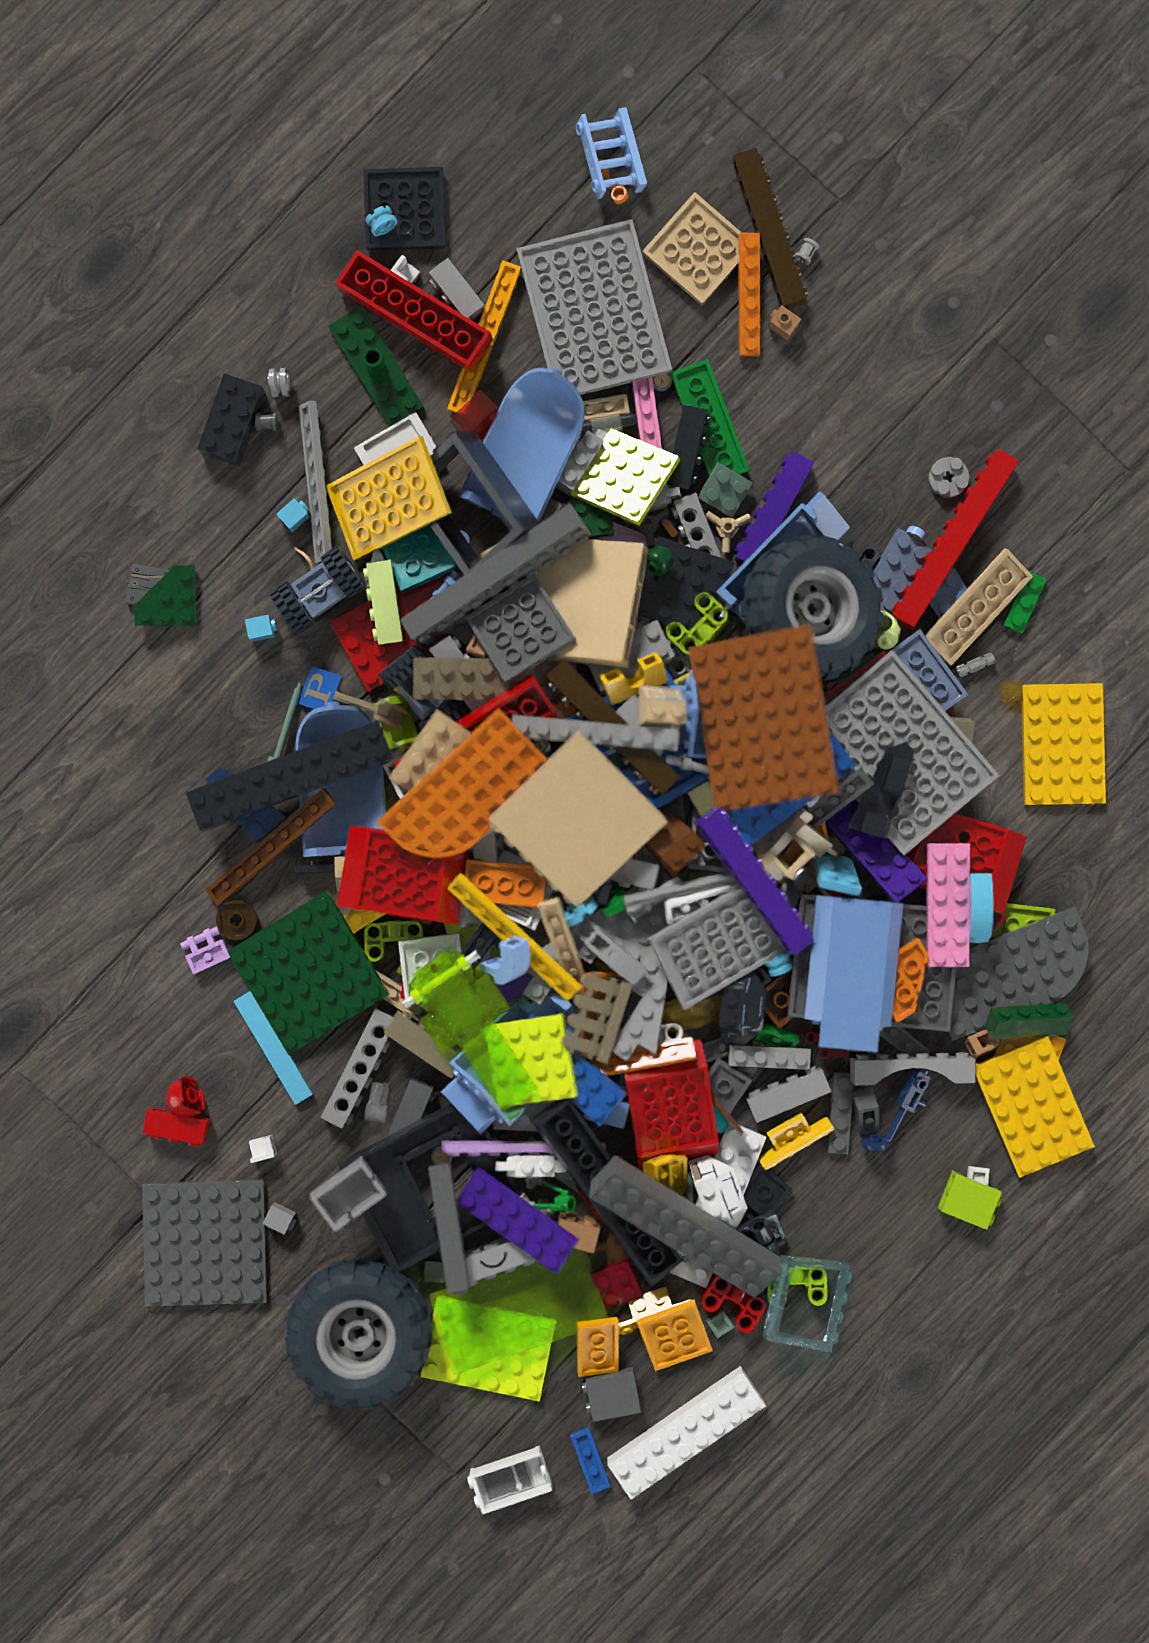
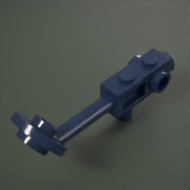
M923 1068L912 1069L895 1102L900 1107L886 1135L864 1137L861 1140L863 1148L870 1151H882L889 1147L907 1110L914 1112L917 1105L922 1108L926 1106L927 1101L922 1099L921 1096L931 1079L928 1076L929 1071Z

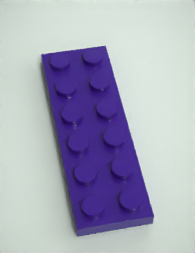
M854 799L827 819L825 825L893 903H898L925 883L927 877L906 854L903 855L888 837L887 839L849 827V823L859 805L857 800Z
M480 1167L476 1169L457 1199L458 1204L555 1274L560 1271L580 1240Z

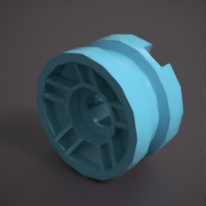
M383 206L378 207L374 210L375 213L373 215L369 214L366 217L365 221L371 227V232L374 236L383 235L396 226L398 221L392 215V210L389 206H385L386 208Z
M785 951L764 963L768 967L769 976H778L793 968V958H790L791 954Z

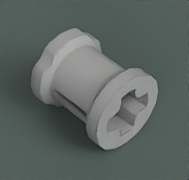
M804 238V244L799 252H796L795 259L804 265H809L811 257L815 251H818L820 246L814 240Z

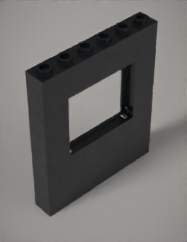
M452 1103L338 1162V1167L342 1171L362 1156L372 1169L373 1175L375 1174L385 1187L387 1195L363 1211L362 1214L394 1274L396 1271L399 1272L441 1250L436 1216H432L405 1162L440 1145L442 1141H447L455 1136L458 1141H497L494 1133L489 1134L487 1128L480 1134ZM464 1152L473 1172L480 1167L517 1195L521 1196L524 1193L521 1187L516 1188L513 1182L517 1180L516 1177L507 1176V1171L496 1170V1162H507L503 1152H500L499 1156L488 1155V1152H480L479 1156H470L468 1152ZM460 1204L457 1205L462 1238L487 1225Z

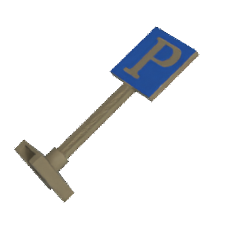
M313 666L311 667L298 704L316 709L325 707L328 702H335L337 700L374 713V719L402 730L403 726L399 725L402 714L408 715L409 711L383 699H380L378 705L340 693L339 689L344 679L343 676Z

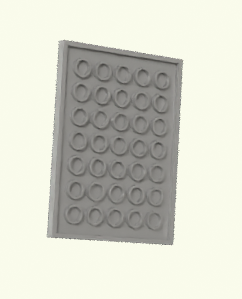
M632 219L517 248L547 369L554 367L562 372L561 375L573 383L580 395L672 372Z
M893 650L825 706L829 733L834 734L856 765L839 779L840 782L860 767L872 779L887 748L907 741L913 749L914 755L910 771L887 836L903 855L999 776ZM865 791L855 798L858 803H860Z

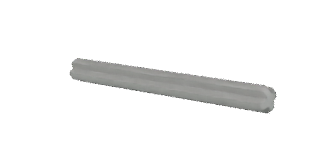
M725 872L624 897V904L626 908H631L736 883L737 881L730 872Z

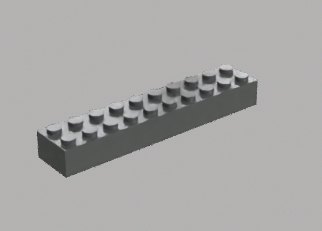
M569 503L410 612L400 621L413 641L423 648H429L435 645L442 636L451 634L458 625L467 623L466 616L533 573L537 575V571L543 567L551 566L556 558L567 555L571 548L577 544H583L592 534Z
M617 1156L591 1181L589 1198L754 1298L781 1274L780 1257Z

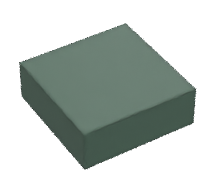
M723 1309L706 1320L717 1339L734 1328V1325Z

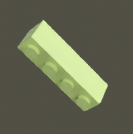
M392 561L366 563L367 568L363 569L365 581L369 580L370 589H366L368 601H372L373 609H370L371 621H375L376 629H373L374 641H378V645L403 642Z

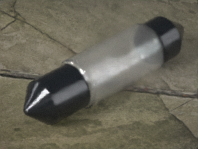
M633 413L591 419L590 421L583 422L580 434L585 435L587 430L594 435L614 430L620 431L625 428L635 427L638 419Z

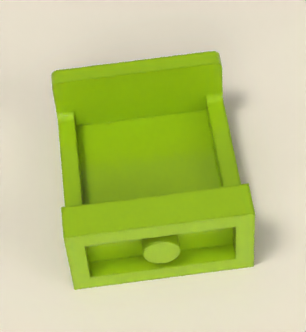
M403 696L387 697L383 700L409 711L408 715L402 714L399 725L403 726L402 730L380 721L389 749L398 748L399 751L410 748L419 735L409 705Z
M952 1170L938 1209L987 1230L988 1226H991L994 1221L995 1214L993 1213L996 1206L998 1207L1002 1201V1192L995 1187H990Z

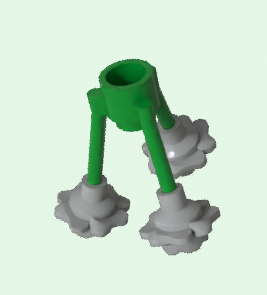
M524 1177L526 1188L532 1190L536 1185H544L561 1194L555 1198L554 1204L549 1202L548 1198L539 1199L538 1204H536L535 1202H530L525 1193H522L520 1196L549 1218L555 1212H572L574 1210L576 1201L574 1196H570V1191L563 1190L545 1181L542 1177Z

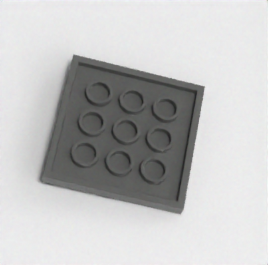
M534 573L465 617L506 684L576 641L575 636Z

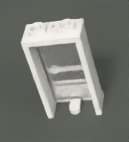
M540 1445L477 1468H471L470 1476L468 1477L469 1486L471 1489L474 1488L476 1496H474L477 1509L481 1508L482 1514L552 1491V1481Z

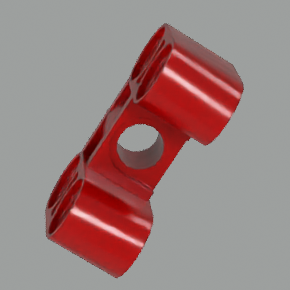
M714 1273L707 1288L704 1289L701 1295L704 1309L714 1312L720 1307L724 1299H730L740 1306L735 1317L738 1329L744 1333L751 1332L765 1311L766 1304L763 1297L759 1294L754 1298L726 1281L723 1287H718L715 1285L716 1281L723 1278ZM713 1296L716 1300L713 1304L705 1303L706 1298ZM753 1300L761 1301L760 1306L757 1308L751 1307L750 1304ZM748 1317L750 1318V1323L748 1325H741V1319Z

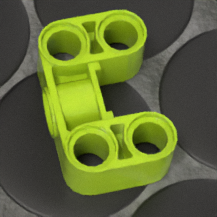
M705 592L700 593L695 598L696 607L705 616L690 631L678 622L669 624L666 629L669 639L688 656L690 655L689 651L686 650V645L689 642H695L696 646L710 644L730 621L728 612L710 594ZM705 598L710 599V605L702 608L700 605L701 601ZM719 612L724 613V619L721 622H716L715 615ZM675 628H681V634L678 637L672 636V631Z
M396 920L369 924L364 929L365 953L370 961H379L385 955V942L425 937L424 926L421 922L414 920ZM412 924L419 926L420 931L417 935H412L409 931V927ZM372 926L379 929V935L376 938L371 937L369 934ZM372 947L380 949V956L378 958L372 957L370 953Z
M791 1262L780 1264V1277L766 1287L767 1298L776 1307L782 1306L785 1303L786 1287H789V1285L804 1284L810 1302L816 1306L823 1305L827 1300V1275L823 1267L818 1263ZM814 1270L821 1271V1275L818 1278L811 1277ZM820 1290L822 1292L821 1296L816 1299L812 1298V1293ZM775 1291L781 1292V1296L778 1299H772L771 1295Z

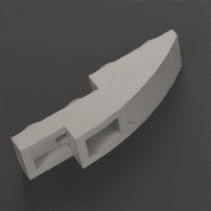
M584 915V919L577 923L572 931L598 957L635 986L648 969L620 943L611 938L588 915Z

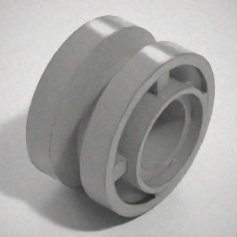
M275 368L269 369L268 386L272 397H278L279 393H282L284 397L290 395L291 382L287 368H280L279 372Z

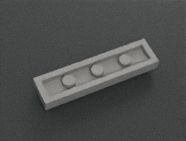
M729 1045L728 1065L810 1070L811 1049Z

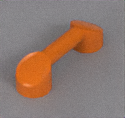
M601 169L603 180L611 179L609 169ZM623 186L609 188L615 204H621L627 200L628 193Z

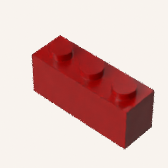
M150 1107L146 1111L142 1134H147L148 1138L151 1139L164 1137L168 1138V1142L180 1143V1141L188 1142L187 1145L199 1147L200 1144H204L207 1140L211 1118L197 1115L186 1118L178 1117L171 1110Z

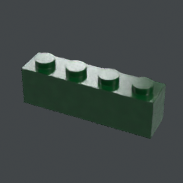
M1066 1003L994 1007L990 1009L985 1026L992 1040L1065 1035L1068 1033L1074 1017Z

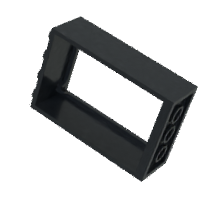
M453 431L446 436V441L442 445L433 449V454L430 457L437 475L461 453L513 527V530L480 560L449 514L430 523L429 525L464 575L540 524L476 432Z

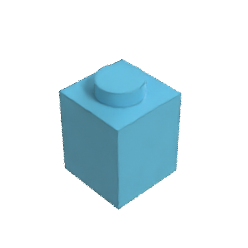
M295 498L277 513V516L292 533L310 518L307 513L309 508L302 500L298 503Z
M264 615L245 619L248 638L252 642L276 637L275 631H278L276 620H272L271 616Z

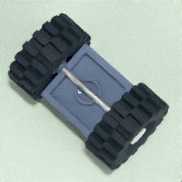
M338 545L322 555V563L292 584L285 581L269 593L279 613L282 614L284 620L287 621L288 625L297 634L302 633L315 624V618L346 596L352 598L367 587L359 571Z
M418 644L408 649L378 674L389 690L392 691L396 688L420 717L421 721L418 725L422 730L436 710L456 722L470 709L464 700L413 699V658H429Z

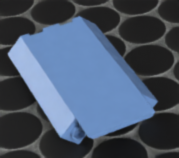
M819 491L806 506L801 503L718 589V597L745 624L744 618H741L740 602L745 597L742 591L747 575L753 571L755 562L764 553L782 542L804 535L812 537L822 535L836 539L838 542L850 529V526L825 495ZM810 586V591L812 592L815 587Z
M817 895L805 1019L813 1020L812 1024L821 1025L819 1047L877 1052L879 1030H882L883 1027H891L903 904Z

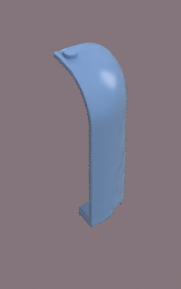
M554 367L550 369H532L523 374L511 386L483 442L538 521H540L580 436L584 422V406L579 391L572 382L561 375L562 372ZM470 469L458 497L478 508L482 507L488 511L493 510L492 515L506 521L504 514L473 470Z
M328 702L327 706L316 708L309 712L301 722L296 737V751L373 721L364 711L357 707L340 705L339 702ZM383 764L322 787L327 789L337 802V805L302 834L303 857L344 855L346 853L350 826L384 830L377 823L386 813ZM322 788L300 795V807Z

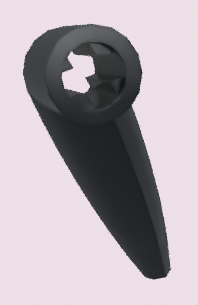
M809 862L795 874L794 880L788 877L779 889L788 897L789 901L787 903L791 908H795L814 866Z

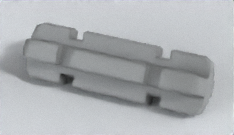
M988 653L983 655V658L980 656L966 662V665L961 664L957 666L956 672L958 676L963 677L968 675V672L971 674L985 668V665L990 666L994 664L995 658L993 654Z

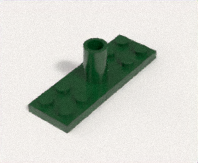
M363 306L358 307L328 325L389 427L424 409L422 402Z

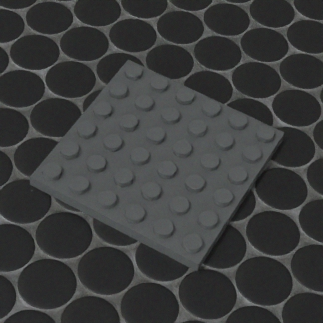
M265 1179L142 1184L145 1306L267 1303L266 1225L263 1224L266 1218Z

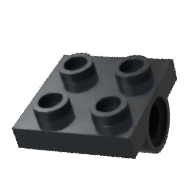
M774 1210L737 1227L740 1233L778 1256L780 1254L779 1247L788 1243Z

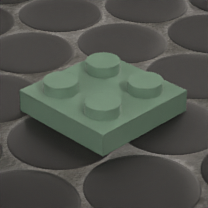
M717 462L698 498L726 515L733 517L751 487L752 482Z

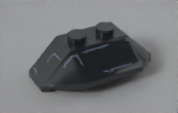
M754 970L723 987L719 1028L722 1043L743 1046L763 1031L767 989Z

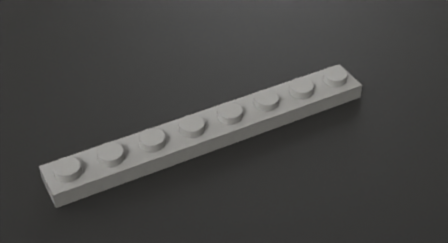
M307 401L299 406L315 563H322L321 556L332 549L331 529L329 527V509L326 500L327 490L324 481L325 470L322 462L323 451L320 443L321 432L318 424L319 413L316 401Z
M513 715L512 723L527 738L568 741L579 730L591 743L676 751L678 749V729Z

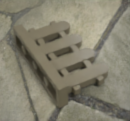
M592 972L591 975L585 974L580 979L581 985L587 987L585 995L578 994L574 998V1003L580 1007L578 1015L571 1014L568 1017V1024L574 1027L572 1035H563L561 1043L568 1047L567 1051L573 1053L574 1049L586 1053V1057L594 1058L607 1064L633 984L612 977L610 981L598 978V973ZM593 990L606 993L604 1000L592 998ZM587 1010L599 1013L598 1019L586 1018ZM580 1030L593 1033L591 1040L579 1037Z

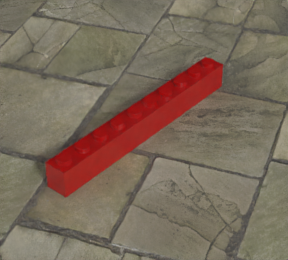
M997 449L995 454L990 453L985 462L987 467L984 471L980 469L974 479L977 481L974 487L970 486L964 495L966 500L963 504L959 502L953 513L956 514L954 519L947 521L943 528L945 533L942 537L939 535L933 543L935 549L932 553L928 552L922 561L924 566L921 570L917 569L912 577L914 582L911 586L907 585L901 594L903 596L900 603L896 602L893 606L891 613H893L892 616L897 619L899 625L911 632L913 631L1019 462L1018 459L1000 449Z

